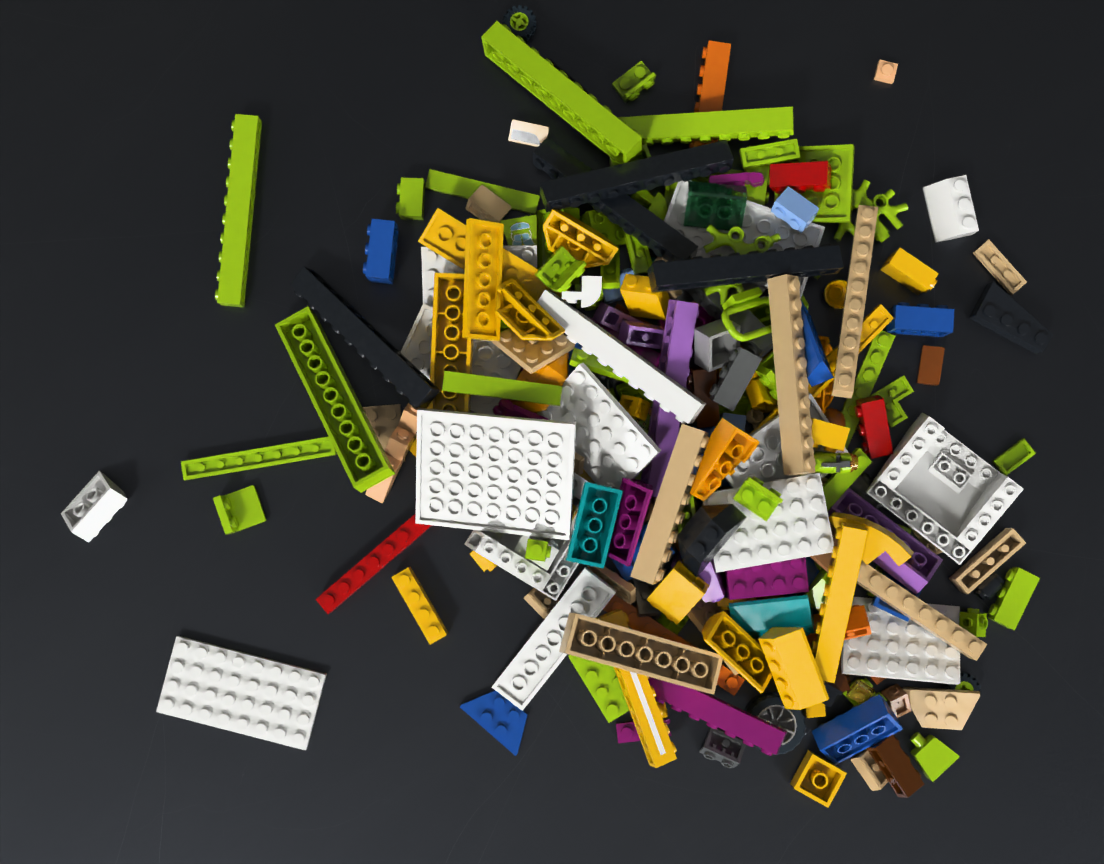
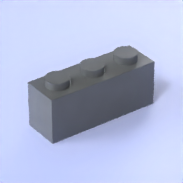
M739 346L731 351L727 366H724L719 373L720 379L717 384H713L709 391V398L731 411H734L762 358Z

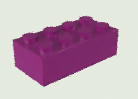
M805 557L724 571L727 598L729 600L809 592Z

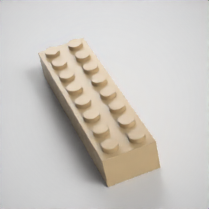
M685 424L681 425L630 577L652 585L664 579L667 570L664 569V566L671 559L673 550L670 549L673 542L676 543L678 539L677 535L679 532L677 528L684 521L686 513L683 510L685 505L690 503L692 495L689 492L694 483L697 469L702 461L704 448L707 447L710 439L708 432Z
M569 613L559 649L561 653L713 695L723 658L717 653L577 613Z

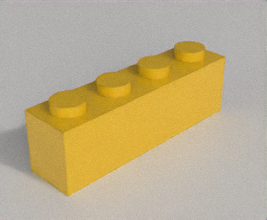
M411 566L392 576L391 578L429 644L431 645L446 636L448 631Z

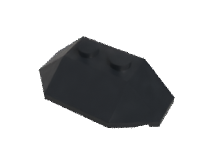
M733 504L701 506L677 535L682 564L698 577L747 517Z

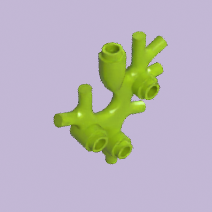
M863 180L859 189H853L852 210L858 208L859 205L878 207L874 238L882 243L890 235L888 233L889 230L879 220V215L884 214L898 230L903 224L896 215L899 212L908 210V205L903 203L890 206L888 200L895 195L892 189H889L884 194H877L873 199H869L866 193L870 182ZM852 222L839 223L838 230L833 239L841 241L846 231L854 236V224Z
M711 224L706 231L714 237V241L703 246L705 253H709L721 246H729L735 253H740V255L751 251L763 253L773 247L774 243L780 241L781 237L778 233L772 236H759L754 243L748 244L743 241L744 231L740 227H733L728 233H721ZM732 235H737L738 239H733ZM758 244H762L764 248H759ZM742 284L712 286L703 289L706 296L719 292L720 305H723L728 299L729 288H735L737 293L745 290Z

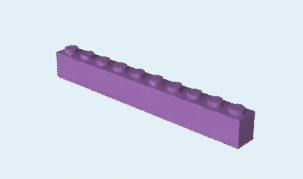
M669 299L658 369L686 388L687 377L690 373L689 362L693 354L694 328L696 319L699 316V304ZM655 399L652 405L648 436L661 451L642 470L641 481L653 486L651 497L658 496L681 428L680 422L675 418L676 415L671 411L668 413L660 408V403Z

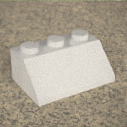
M966 175L945 179L923 187L935 243L970 236L979 231Z
M98 471L62 511L61 515L72 533L90 542L98 535L102 527L112 519L113 515L124 506L128 498L104 473Z

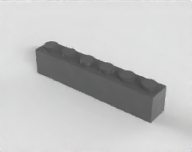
M707 287L683 289L693 297L696 303H699L706 310L708 315L712 316L715 320L721 319L724 309L720 305L719 292L706 296L703 289ZM728 290V298H729V297H730L731 295H733V294ZM749 310L729 315L731 321L740 325V333L742 334L765 327ZM772 333L749 341H740V345L745 350L762 358L773 350Z

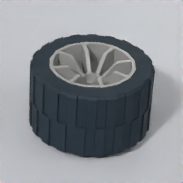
M768 691L760 693L752 698L745 707L746 712L787 731L778 754H786L800 744L806 727L802 710L785 709L779 692Z

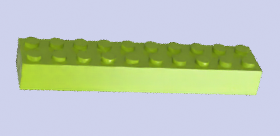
M496 21L481 36L484 53L487 58L618 164L632 162L641 155L642 136L636 129L628 127L621 117L617 118L612 114L609 107L606 105L602 106L591 93L587 94L579 83L572 82L564 71L557 70L549 59H544L534 47L530 48L526 45L522 37H516L507 25H502Z
M307 306L275 324L353 487L362 493L394 475L395 472L317 315Z

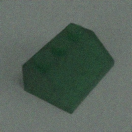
M688 181L683 226L708 228L712 224L717 230L730 231L733 227H740L742 229L747 202L746 187Z

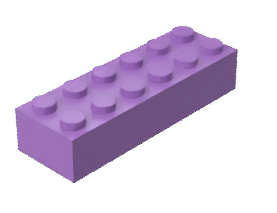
M850 488L845 491L828 511V516L833 512H840L868 519L883 526L904 541L914 553L902 565L898 566L886 551L875 558L873 562L916 595L930 581L943 561L938 555Z

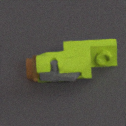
M814 452L816 461L815 473H849L858 468V457L852 453Z

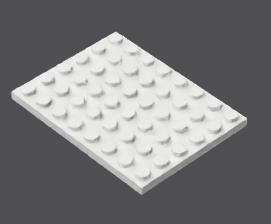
M426 408L417 409L415 523L570 540L576 422Z

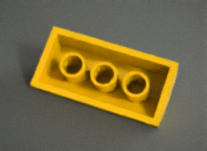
M725 611L710 616L702 629L704 641L760 693H763L772 678V674L761 645Z
M772 627L758 638L785 709L802 710L829 699L803 627Z

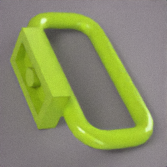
M759 287L733 294L722 305L724 309L721 314L722 322L729 334L738 341H749L772 333L771 325L742 334L737 331L729 318V315L763 304L769 305L768 296L759 298L762 294Z

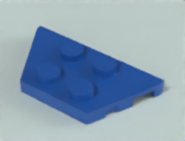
M496 690L460 705L463 711L515 756L518 754L527 718V713L524 710L519 709Z

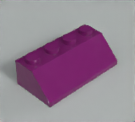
M622 478L619 490H622L623 493L607 556L626 566H631L652 496L653 486L638 479Z

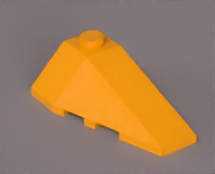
M722 418L710 436L690 494L705 501L721 486V481L728 474L731 476L735 472L734 468L741 461L745 463L750 458L760 442Z

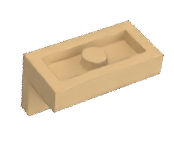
M481 185L468 199L465 209L480 220L501 223V220L511 210V206Z

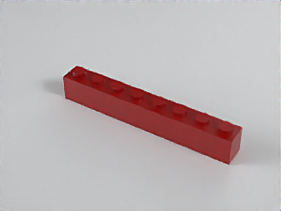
M415 513L315 600L327 614L332 613L433 525L415 523Z

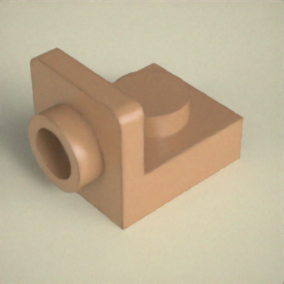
M898 684L881 691L897 718L911 712L908 694Z

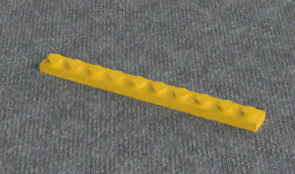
M878 304L863 319L859 353L894 319L882 304ZM838 346L826 357L833 376ZM834 378L813 387L809 384L808 393H811L815 398ZM778 406L750 434L779 414Z

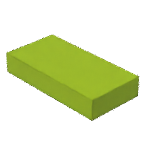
M1022 438L992 462L1002 474L1007 476L1036 453L1026 439Z

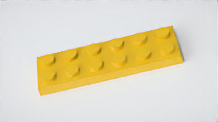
M473 218L466 219L462 338L500 341L501 319L495 314L497 288L502 283L504 224Z

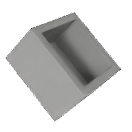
M722 319L694 328V363L708 372L727 366L729 354L737 346L740 347V341L734 339L729 334ZM731 321L737 331L740 332V325Z

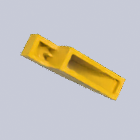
M833 512L829 516V521L836 529L841 527V522L866 526L868 532L862 560L866 565L886 551L896 564L900 566L911 558L914 553L894 533L868 519L840 512Z

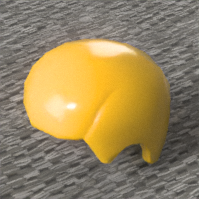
M833 280L825 286L823 292L824 300L830 307L844 308L847 281Z

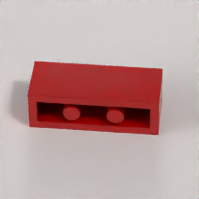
M828 161L770 164L769 187L777 194H782L788 186L797 193H804L806 190L812 189L815 192H824L825 189H831V165Z
M875 395L856 400L857 406L854 409L860 421L858 431L863 438V443H861L862 451L870 459L893 454L884 398Z

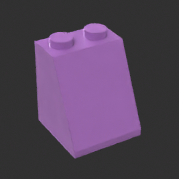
M680 551L674 554L671 563L672 568L678 561L682 563ZM712 559L699 575L703 581L710 585L701 598L705 603L709 601L714 603L722 600L726 591L724 573H716L714 560Z

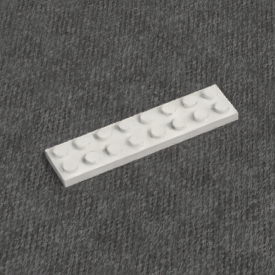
M585 567L495 681L492 688L523 711L567 655L559 652L569 613H577L596 619L617 590Z

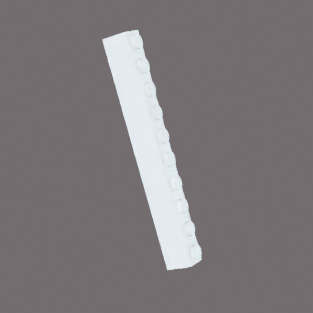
M544 290L537 303L565 329L564 333L567 334L566 338L574 344L578 342L583 346L581 349L587 354L592 355L593 353L598 357L597 361L599 363L612 367L614 374L620 378L624 376L629 380L628 384L635 389L640 388L645 392V397L652 401L654 399L658 401L660 408L668 413L670 411L676 415L675 418L682 424H690L695 421L706 405L705 402L572 305L565 303V300L561 299L557 294L550 290Z

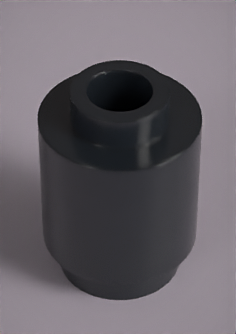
M993 572L975 588V594L982 600H990L1002 588L1004 581L998 574Z

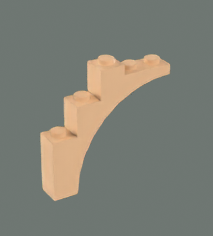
M410 403L403 410L399 424L390 436L385 449V454L395 474L367 489L365 494L380 503H383L390 493L400 467L417 435V409L421 407L415 408Z

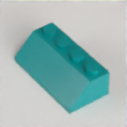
M584 483L566 556L567 561L604 568L623 493L622 490L596 483Z
M808 595L729 603L731 618L753 639L760 638L772 627H803L806 636L815 633L813 610Z

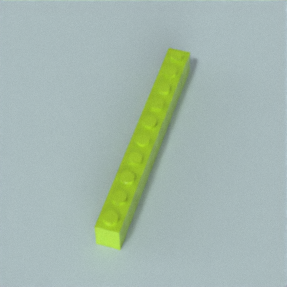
M793 106L621 117L628 127L636 129L641 134L642 145L647 144V146H652L654 143L671 145L673 142L690 144L692 141L709 143L711 140L730 141L734 138L746 141L750 140L751 137H758V139H769L770 136L788 138L790 135H794Z
M235 114V120H232L231 124L233 139H230V150H232L231 157L228 158L230 174L226 178L228 194L224 197L226 214L224 213L222 217L224 232L221 233L220 240L223 246L222 251L219 252L221 267L217 271L219 288L215 291V299L222 306L244 307L262 127V120L259 116Z

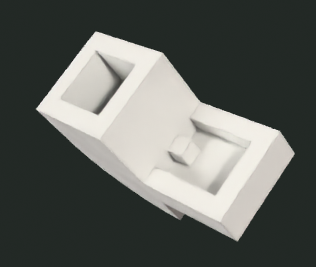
M581 276V291H562L561 299H565V303H577V300H581V308L591 306L600 297L602 276Z

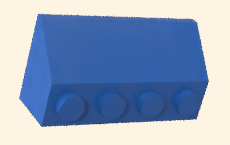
M802 302L801 313L804 324L803 336L805 340V359L807 361V379L813 387L834 378L811 315Z
M879 694L869 698L868 701L852 707L848 712L837 715L833 720L819 725L816 729L812 730V734L819 750L837 765L901 731L903 727L888 703Z

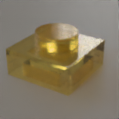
M857 679L850 687V690L847 691L846 696L862 704L872 697L875 689Z

